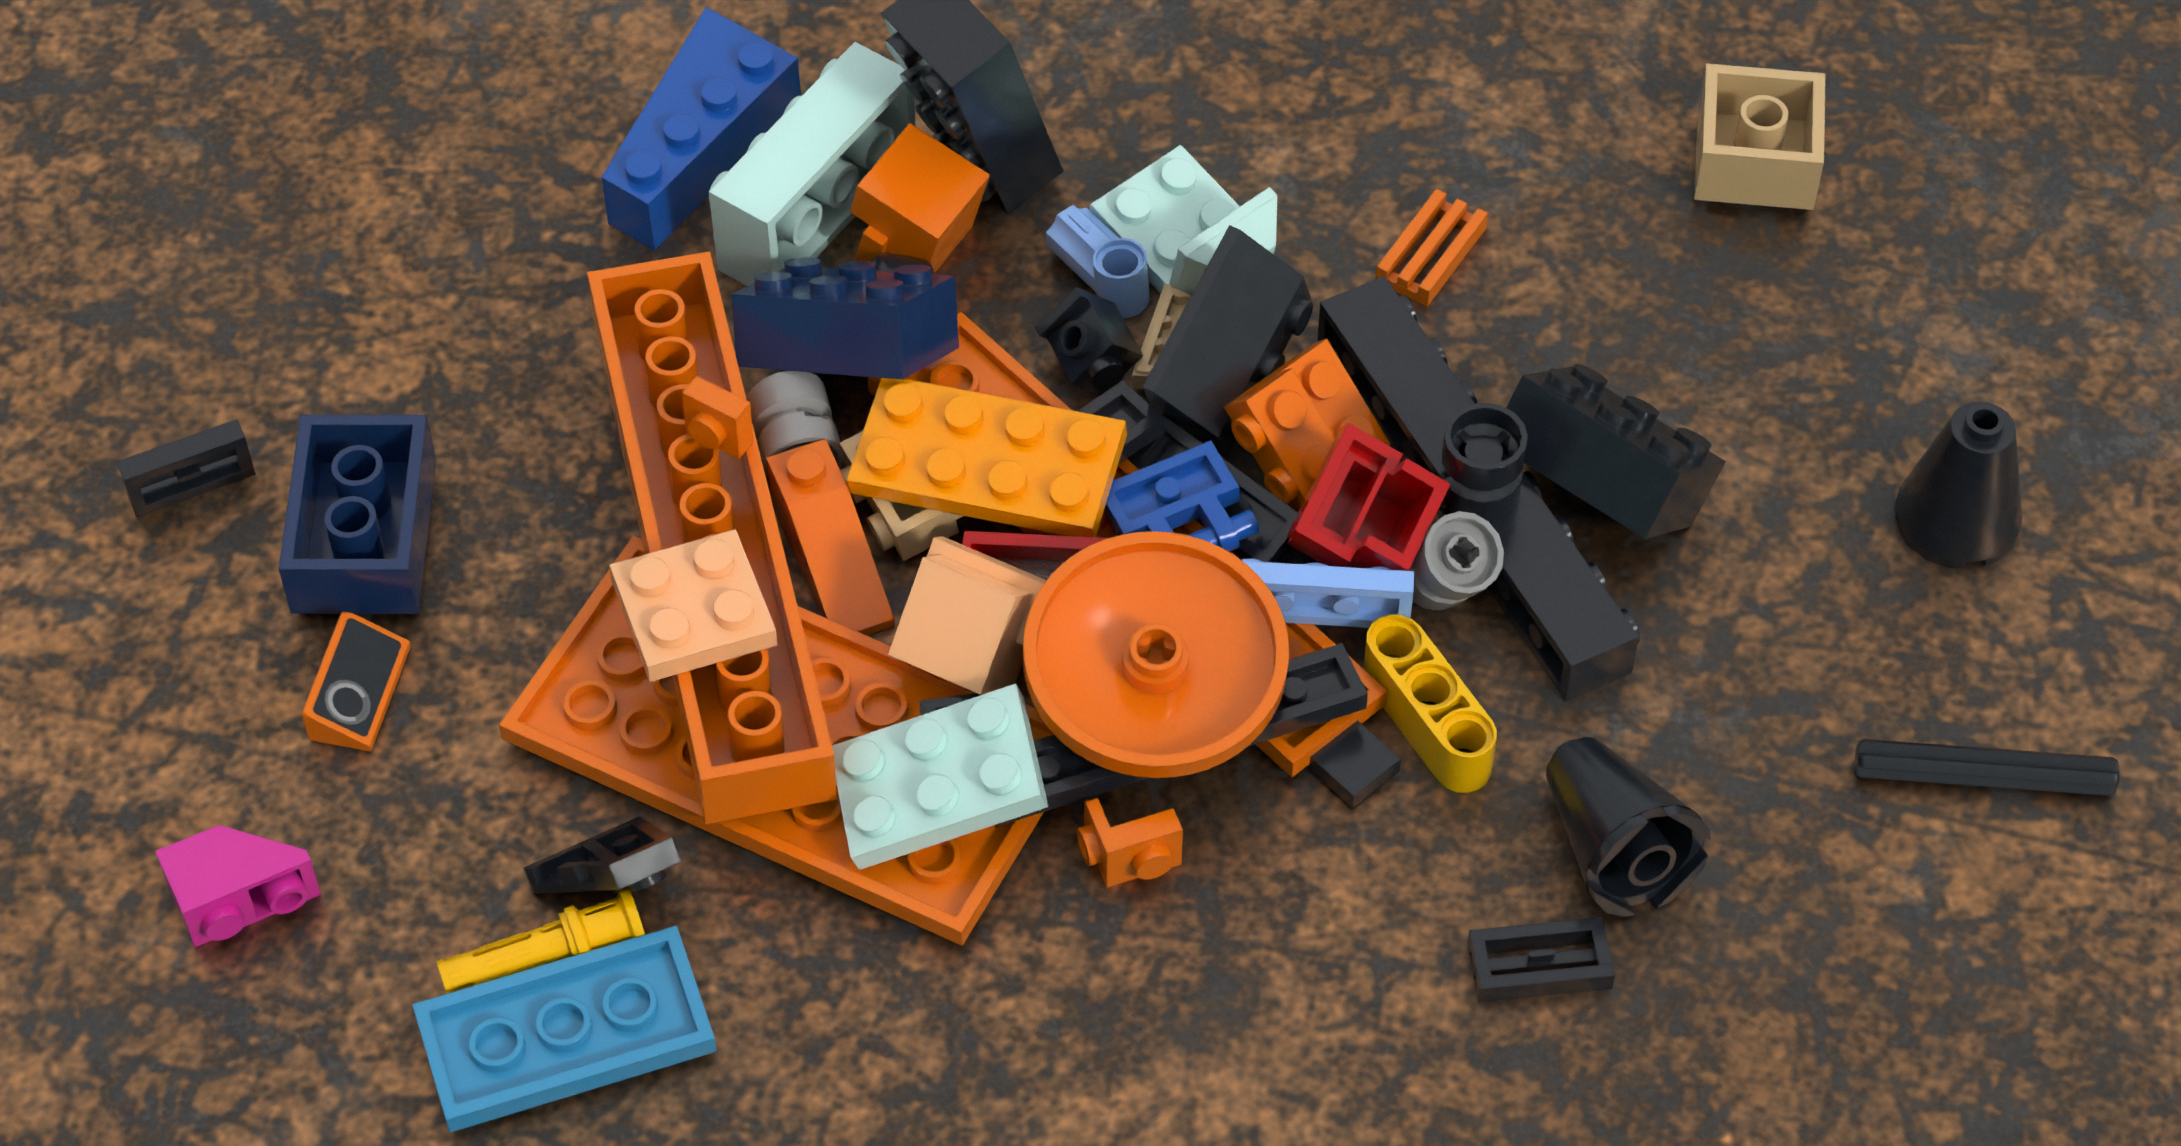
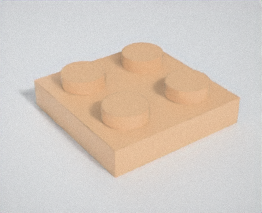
M736 529L609 565L612 584L649 682L777 646L776 628Z

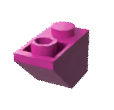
M217 825L155 851L168 889L194 947L212 940L228 939L236 935L245 926L274 914L292 912L300 908L306 901L321 895L311 859L305 849L225 826Z

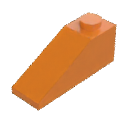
M826 439L766 457L769 491L773 509L821 616L864 635H870L894 627L895 619L852 497Z

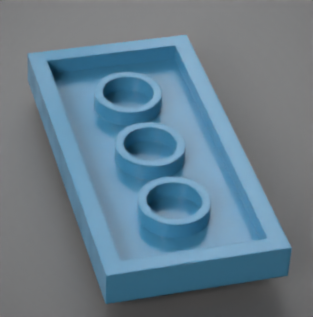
M677 925L412 1004L449 1133L717 1052L715 1037Z

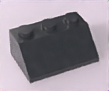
M1229 225L1142 386L1151 406L1161 416H1166L1204 444L1212 441L1218 453L1228 457L1237 440L1232 432V420L1224 406L1285 364V356L1282 353L1292 335L1300 336L1303 333L1313 311V302H1311V296L1304 276L1243 231Z

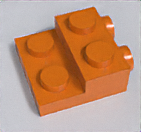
M1327 339L1313 343L1224 406L1232 420L1231 428L1236 440L1245 450L1252 453L1265 474L1264 483L1267 491L1295 511L1300 510L1340 428L1349 422L1383 443L1390 445V442Z

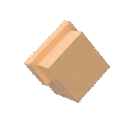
M943 536L934 537L927 557H923L888 655L980 695L1015 684L1023 664L1024 629L1028 613L1035 597L1046 580Z

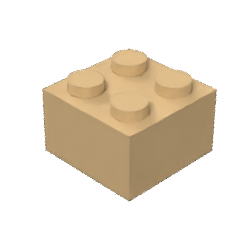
M1706 63L1697 115L1694 200L1814 210L1824 165L1825 73Z

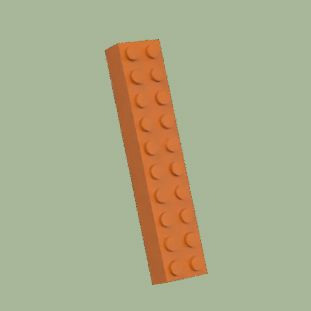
M710 251L587 272L594 328L645 554L736 529L776 628L777 646L672 676L705 825L837 800L834 751L753 424V443L740 459L719 449H708L700 445L685 431L682 392L696 376L747 400Z

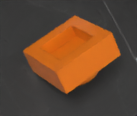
M696 376L682 392L686 433L708 449H719L740 459L753 443L751 403Z

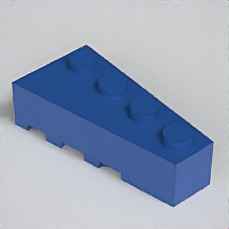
M706 7L601 177L608 224L655 251L709 197L710 188L716 177L723 171H729L747 153L754 138L760 133H766L783 116L790 101L796 96H801L798 57Z

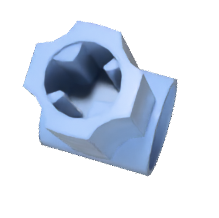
M1072 205L1058 213L1054 223L1046 231L1047 246L1096 292L1097 296L1114 302L1122 318H1131L1145 310L1150 301L1147 255L1143 246L1132 239L1118 238L1087 208L1079 209Z

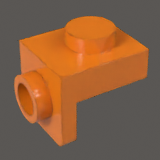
M1098 798L1084 802V826L1076 829L1078 845L1086 865L1089 867L1097 864L1107 888L1137 878L1144 880L1154 879L1164 875L1172 867L1182 865L1183 829L1174 808L1110 827Z

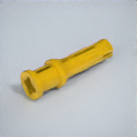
M627 887L619 889L616 898L578 910L574 905L563 908L564 912L558 914L559 920L480 946L477 949L437 960L436 963L446 993L455 992L645 935L631 891Z

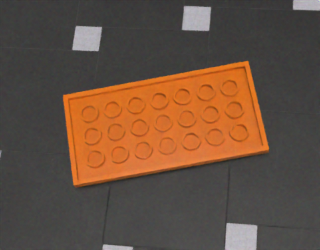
M633 535L614 563L645 555L642 539ZM610 569L499 724L501 738L504 741L961 946L965 943L1044 813L1042 812L998 827L993 825L861 870L858 869L850 857L837 784V800L705 825L673 678L670 676L649 682L612 584ZM798 606L832 745L920 716L919 701L975 693L888 655L890 645ZM1026 704L1033 740L1053 735L1039 716L1036 708Z

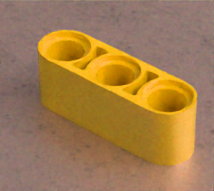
M1390 614L1378 618L1370 625L1367 631L1363 669L1388 690L1386 705L1383 707L1438 782L1445 788L1458 793H1470L1479 790L1487 784L1492 774L1497 740V729L1492 719L1420 625L1413 619L1403 615ZM1387 655H1396L1400 658H1391ZM1421 702H1433L1436 703V705H1426ZM1459 748H1461V749H1469V750L1474 751V752H1472V753H1464V752H1460V751H1458V750H1456V749H1459Z

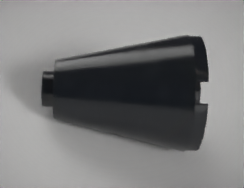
M1971 402L1958 408L1904 480L1898 491L1894 511L1895 518L1898 517L1903 529L1901 536L1911 549L1926 560L1948 568L1965 569L1966 562L1986 560L1985 565L1997 562L2014 546L2022 525L2016 427L2011 416L1997 405L1987 402Z
M1592 737L1573 739L1563 743L1556 749L1547 765L1546 778L1588 893L1606 913L1627 917L1637 915L1631 908L1632 906L1651 901L1657 909L1671 902L1686 890L1705 867L1709 856L1703 849L1705 837L1711 840L1710 830L1701 817L1598 739Z

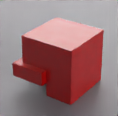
M1348 422L1340 428L1287 534V537L1290 538L1287 544L1327 566L1352 568L1387 567L1391 570L1409 571L1447 493L1450 483L1407 458L1399 464L1403 456L1401 452Z

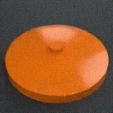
M1150 531L1122 534L1090 545L1074 554L1050 575L1039 590L1028 613L1023 640V669L1026 686L1034 707L1049 730L1063 744L1086 760L1111 771L1136 777L1170 778L1191 775L1222 764L1239 754L1263 732L1276 712L1284 692L1289 664V641L1285 620L1276 599L1263 580L1247 564L1225 549L1199 538L1173 532Z

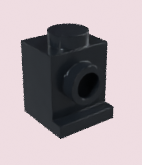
M1077 287L1035 326L1039 336L1048 340L1070 383L1102 395L1109 388L1118 384L1123 379L1125 373L1143 357L1115 303Z

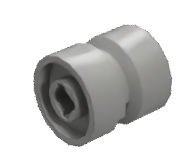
M783 371L762 379L750 390L747 401L751 403L752 424L755 436L758 438V448L767 478L766 457L822 439H826L840 468L844 461L839 444L840 438L836 424L832 420L831 407L824 383L817 375L810 372Z
M1458 511L1444 515L1431 524L1409 571H1414L1412 602L1424 609L1438 611L1448 609L1485 590L1497 579L1503 567L1504 549L1499 534L1487 520L1475 513Z

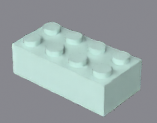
M854 42L838 59H832L827 63L821 72L820 78L802 96H796L790 101L783 116L766 133H760L754 138L747 153L729 171H723L716 177L709 191L717 268L719 271L749 286L755 283L754 277L756 275L778 272L784 269V262L787 260L817 258L855 218V215L850 213V208L857 185L907 125L911 123L916 126L914 96L900 77V74L905 71L904 68Z

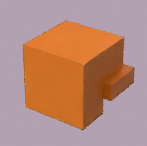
M909 123L857 185L850 213L869 224V226L862 234L855 261L870 262L875 255L886 252L928 260L935 273L972 228L990 174L915 125Z

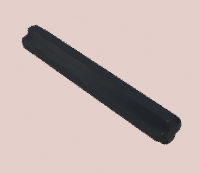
M1872 739L1860 740L1855 750L1856 775L1862 778L2106 796L2115 794L2120 778L2118 760L2113 757Z

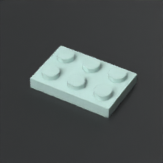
M1016 683L832 745L835 756L836 784L850 857L859 870L1048 807L1024 696Z

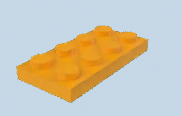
M881 378L846 481L849 492L852 494L1064 536L1096 537L1127 437L1126 421L910 379Z

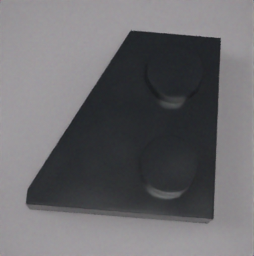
M639 816L524 867L523 870L534 894L619 890L626 886L629 891H638L663 880L666 877L664 869L680 863L681 860L672 837Z

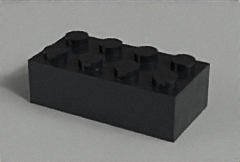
M897 0L881 12L891 37L885 40V45L895 60L905 69L900 74V77L908 90L920 102L915 106V109L926 126L934 133L931 137L990 174L982 197L983 202L986 203L993 198L1007 214H1010L1064 172L1010 42L969 0Z

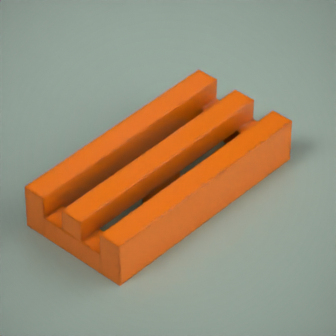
M1438 189L1429 197L1376 268V279L1385 276L1396 292L1427 307L1486 230L1488 220L1487 212L1478 208L1472 214L1467 211V203L1458 198L1453 204L1447 202V193ZM1438 217H1441L1442 219L1439 221V223L1436 225V227L1433 229V231L1430 233L1427 239L1423 242V244L1420 246V248L1417 250V252L1414 254V256L1411 258L1408 264L1404 267L1400 274H1397V271L1407 260V258L1410 256V254L1413 252V250L1416 248V246L1419 244L1422 238L1426 235V233L1429 231V229L1432 227V225L1435 223ZM1456 225L1462 227V230L1422 283L1414 282L1425 265L1437 253L1440 245Z

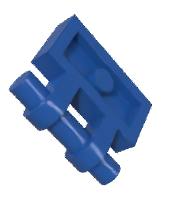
M1212 441L1114 480L1104 509V514L1117 536L1135 532H1173L1172 529L1200 518L1205 528L1193 532L1189 536L1208 541L1228 552L1239 548L1240 540L1257 534L1260 531L1257 519L1250 509L1230 518L1226 513L1225 507L1240 501L1239 485Z

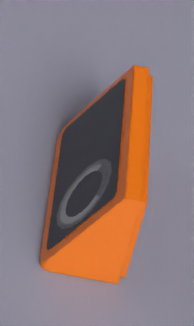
M342 611L303 709L302 718L308 739L310 741L371 752L409 653L410 641L356 614Z

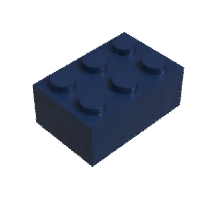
M795 258L785 261L784 269L778 272L756 275L754 277L755 283L731 294L738 367L903 380L959 348L955 276L932 274L931 267L927 265H905L894 269V272L876 271V264L869 261L847 262L839 265V268L821 267V260L817 258Z
M300 415L278 569L291 614H341L342 611L353 614H419L436 469V455L427 415Z

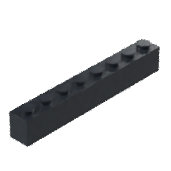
M1385 276L1321 301L1317 340L1327 339L1390 442V447L1403 454L1400 461L1402 462L1407 458L1439 477L1446 423L1456 411L1467 405L1478 403L1472 388L1465 381H1458L1448 367L1447 358L1440 343L1435 338L1429 339L1417 323L1416 313L1409 299L1404 295L1398 296ZM1523 470L1518 504L1510 514L1497 521L1489 522L1500 536L1504 556L1503 567L1497 579L1487 588L1564 701L1567 702L1631 674L1637 644L1640 642V633L1631 613L1624 608L1619 609L1607 592L1604 577L1596 564L1591 561L1586 562L1575 547L1571 530L1566 521L1559 515L1554 516L1546 506L1534 476L1528 470ZM1441 503L1436 514L1441 518L1444 515L1451 514V512Z

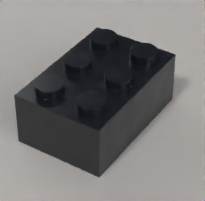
M1575 364L1573 367L1561 369L1551 368L1549 371L1522 376L1506 408L1514 412L1525 425L1528 435L1524 461L1526 465L1644 539L1692 526L1726 463L1725 460L1709 451L1712 445L1706 438L1686 428L1680 427L1674 430L1657 419L1660 413L1654 406L1633 396H1626L1625 399L1606 388L1608 380L1603 375L1584 365Z

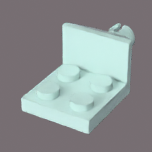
M1179 145L1090 204L1089 210L1118 238L1132 239L1143 246L1147 255L1148 280L1160 294L1166 283L1192 295L1229 225L1240 229L1273 254L1276 247L1277 194L1268 187L1242 206H1239L1182 145Z

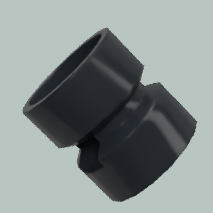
M1477 403L1461 408L1447 421L1443 438L1442 464L1439 477L1450 483L1442 503L1451 513L1458 511L1475 513L1491 522L1510 514L1518 504L1528 435L1524 423L1514 412L1501 405Z

